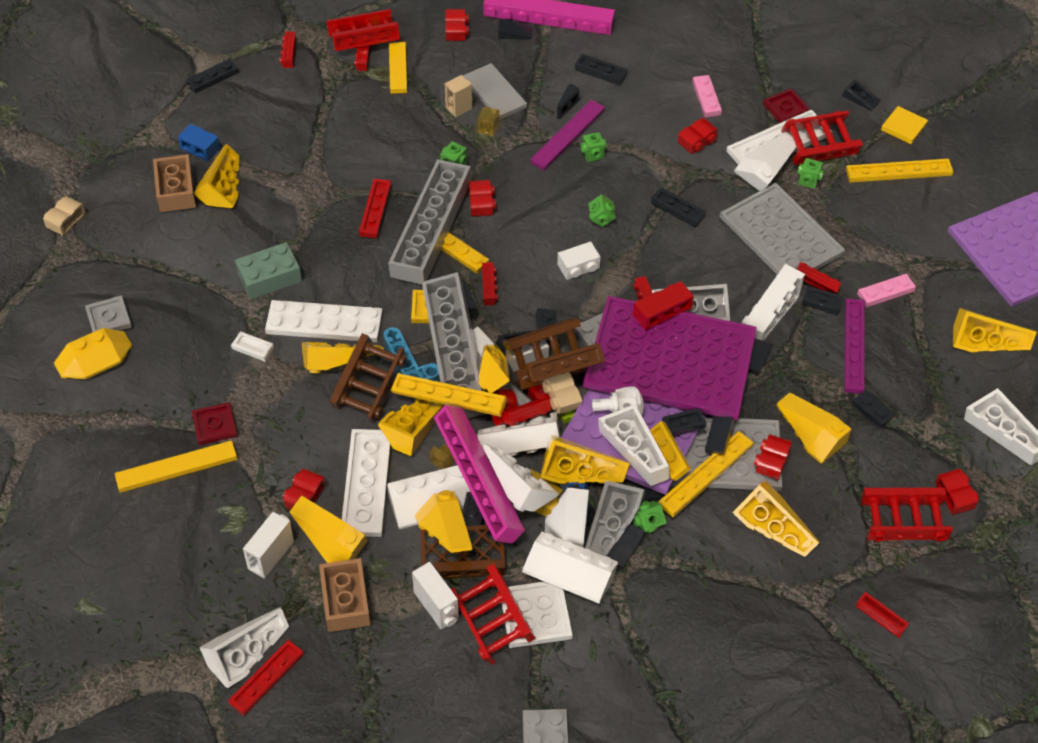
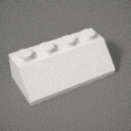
M458 465L387 484L388 497L399 530L418 525L415 514L433 494L440 493L443 490L454 491L461 512H463L466 492H471Z
M541 532L532 546L522 572L600 603L613 582L618 562L569 541L557 538L552 534Z

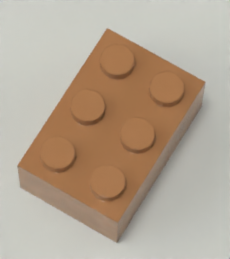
M189 154L153 159L156 197L160 212L196 208Z
M361 558L319 564L328 632L370 626Z

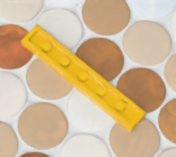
M949 159L847 165L846 172L850 183L952 176L953 169Z
M397 373L391 389L392 393L500 417L507 401L506 396Z
M738 431L730 438L724 454L713 453L658 502L661 504L662 509L670 516H676L750 450L754 442Z
M231 440L116 472L115 477L119 492L121 493L237 460V456Z

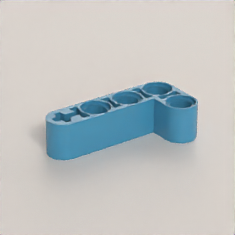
M391 327L384 331L386 350L397 354L399 348H403L407 354L406 364L404 367H401L400 374L440 382L437 364L429 363L418 367L399 329Z

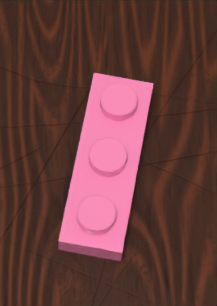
M710 76L693 77L692 83L704 117L721 115L722 110Z
M904 274L859 289L857 295L861 300H865V307H869L914 292L916 286L909 276Z

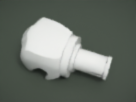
M636 387L617 389L615 392H611L610 398L592 399L593 412L610 410L613 413L634 404L641 415L644 411L642 395Z

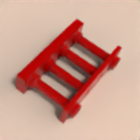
M391 9L326 20L329 37L332 36L335 51L400 40L398 23L392 22Z
M836 111L830 114L787 120L781 132H791L798 149L793 158L794 164H804L806 158L823 161L858 154L863 146L861 139L852 140L844 123L849 115V111ZM829 125H838L844 139L843 143L835 141ZM822 126L829 145H820L813 128ZM798 130H807L814 148L807 149L804 147Z
M864 488L861 502L862 505L871 506L874 525L870 526L867 540H874L876 542L884 540H936L939 542L949 540L953 527L943 526L939 506L944 502L946 489ZM879 505L891 506L894 526H882ZM899 505L911 506L914 526H902ZM919 505L931 506L935 526H923Z
M494 563L486 567L490 574L486 580L461 595L454 587L451 588V591L458 599V608L460 607L480 646L478 649L480 656L484 661L487 659L492 665L496 663L492 653L519 637H524L529 643L536 639L503 576ZM490 586L498 588L499 592L496 593L495 597L468 611L464 603L465 601ZM499 603H506L508 607L505 610L506 613L479 629L477 628L473 620L474 618ZM509 620H515L518 626L515 627L514 631L489 646L486 645L482 636Z

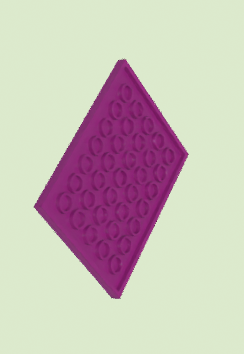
M612 296L607 297L595 344L600 343L605 362L588 367L583 383L584 388L611 393L625 387H636L645 401L686 410L700 408L702 413L714 416H729L738 421L757 329L756 326L683 312L650 329L644 330L632 315L636 301Z

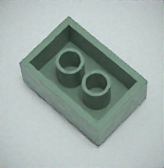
M287 242L235 259L237 274L250 300L302 282L300 267Z

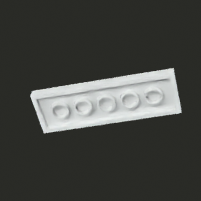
M809 110L791 119H801L817 115L813 110ZM786 121L727 146L726 152L739 165L744 157L783 134L781 129ZM822 126L813 128L818 141L826 138ZM798 130L804 147L811 145L812 142L807 130Z
M272 300L265 332L272 335L358 341L363 333L369 335L372 342H378L383 311L382 308Z
M352 429L342 520L365 536L382 537L391 444L381 430Z

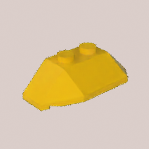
M102 328L68 343L55 360L54 365L61 378L87 379L122 363L133 346L124 331Z

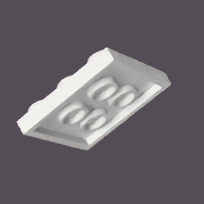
M547 582L509 587L536 637L530 643L524 637H519L508 644L509 648L572 639V630L562 588ZM506 603L502 604L504 614L506 613L505 610L508 609ZM509 620L505 623L507 634L514 631L515 627L518 626L515 620Z

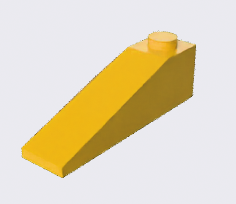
M302 342L304 367L310 373H321V370H328L346 364L356 344L354 347H350L348 344L338 343L335 344V347H331V344L326 342ZM373 345L384 350V348L380 345ZM369 353V354L366 355V357L371 356V355H375V354Z
M485 345L483 347L480 363V380L478 383L484 391L487 389L489 393H493L510 381L508 359L497 345Z
M417 398L415 403L409 406L405 404L397 412H389L379 422L378 426L393 449L412 456L436 422L434 417L445 404Z
M443 490L440 493L433 494L415 514L419 528L422 530L426 529L430 537L439 539V544L451 553L472 550L471 541L455 492Z

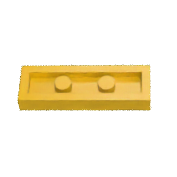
M448 233L444 238L441 250L476 274L482 271V263L489 262L488 258L452 234Z
M660 421L650 429V432L669 465L671 479L677 481L691 470V467L666 423Z

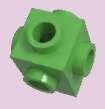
M600 132L583 135V143L580 144V147L587 162L604 159V149L607 148L606 140L602 139Z
M452 141L448 146L444 147L440 158L443 161L465 165L468 160L467 148Z
M806 158L804 164H800L797 172L800 175L798 184L815 189L818 180L821 181L824 170H821L823 162Z
M601 194L588 203L590 219L594 223L604 227L616 218L614 202Z
M655 501L642 502L639 511L632 520L635 526L647 533L657 530L658 526L666 524L662 506Z

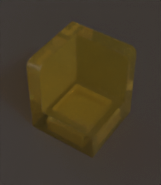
M483 107L477 119V133L494 136L500 122V110Z
M442 445L440 449L434 446L429 452L430 463L440 469L449 468L455 462L449 447L446 445Z

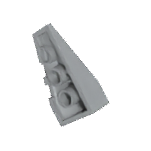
M727 284L687 287L694 295L692 308L685 312L730 321ZM663 289L652 290V294L656 291H661Z
M605 481L585 548L602 556H608L639 511L645 490Z

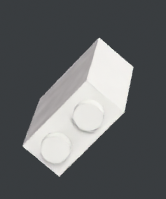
M272 512L243 548L248 569L264 579L294 543L290 520L285 515H278Z
M428 562L412 572L413 590L439 628L443 629L446 626L454 625L459 619L458 599L433 565Z

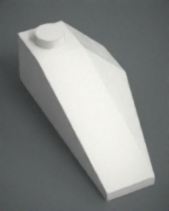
M786 132L744 157L734 172L757 190L765 189L796 148L793 137Z
M484 444L483 448L507 497L514 503L513 506L517 510L522 512L524 510L535 511L558 496L559 493L542 478L538 481L530 475L531 470L516 464L517 460L500 447Z
M567 488L560 497L557 506H554L551 514L545 518V533L552 534L557 538L584 548L589 490Z
M277 608L216 637L201 646L200 650L209 669L226 688H229L250 673L252 666L262 659L264 652L271 645L275 644L289 625L282 609Z

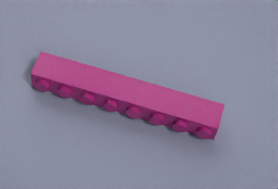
M484 0L483 3L484 16L606 35H611L614 24L615 10L553 0Z
M445 405L434 419L494 540L513 543L525 529L464 410Z

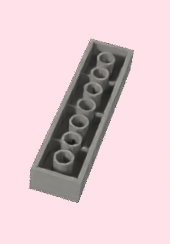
M437 159L388 262L391 278L418 284L427 281L444 243V238L449 233L468 191L469 181H472L471 166Z
M458 272L422 282L440 382L484 391L478 383L480 380V365L464 286ZM463 409L467 418L486 414Z

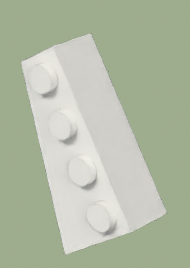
M785 264L759 302L753 307L749 316H745L742 324L757 327L756 339L764 341L799 299L805 276L804 273Z
M998 388L966 408L964 420L1029 465L1038 462V430Z
M635 404L598 418L599 432L650 486L669 479V465Z
M557 412L550 413L549 418L537 416L528 423L517 422L516 425L506 427L503 424L481 429L478 431L477 436L482 447L484 444L498 446L509 455L514 456L521 451L532 453L536 452L539 448L547 449L551 435L561 438Z

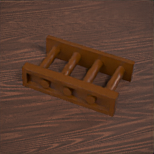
M572 317L505 340L503 344L505 349L512 350L515 353L519 370L525 369V360L522 353L524 345L529 344L532 346L537 361L543 359L539 345L541 343L540 340L547 338V340H550L553 354L558 355L561 354L557 337L559 333L564 332L568 336L571 350L579 349L574 331H576L575 328L581 326L580 321ZM516 380L515 384L520 386L518 380Z
M362 333L329 402L333 408L341 410L342 405L347 404L369 413L367 416L369 420L375 424L376 420L382 415V407L394 384L397 373L406 364L407 354L403 348H399L397 354L375 347L369 335ZM372 353L393 361L389 371L365 363L366 355ZM364 370L385 378L381 388H377L357 380L358 372ZM355 387L377 397L371 406L348 397L350 389Z
M600 343L526 363L525 369L515 372L520 388L523 390L543 384L545 379L570 372L572 376L585 372L590 366L604 363L605 359Z

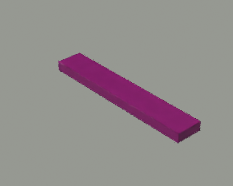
M590 100L531 158V164L545 171L605 111V107Z
M846 299L844 392L861 394L864 392L865 300Z

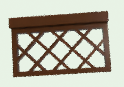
M487 525L466 526L468 533L475 532L479 535L477 540L471 543L472 549L481 556L473 561L466 557L471 551L467 550L463 554L455 552L460 557L455 562H450L445 558L450 551L446 550L441 555L434 549L439 544V539L431 546L425 541V535H428V531L420 529L421 567L427 564L426 557L432 551L439 559L431 564L442 579L488 576L490 574L486 567L493 563L501 575H506L504 542H492L487 538L486 535L490 532ZM482 539L490 544L484 553L476 547ZM495 548L500 552V559H491L487 554Z

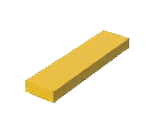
M406 42L389 43L390 94L407 93Z

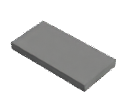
M492 63L463 75L466 80L471 82L472 91L498 121L527 108V103Z

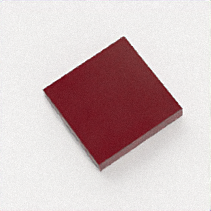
M792 88L763 100V105L779 123L810 110Z
M230 402L191 411L199 446L238 437Z

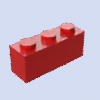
M680 281L669 285L661 291H656L644 299L637 300L634 303L632 315L644 330H647L691 309L694 295Z

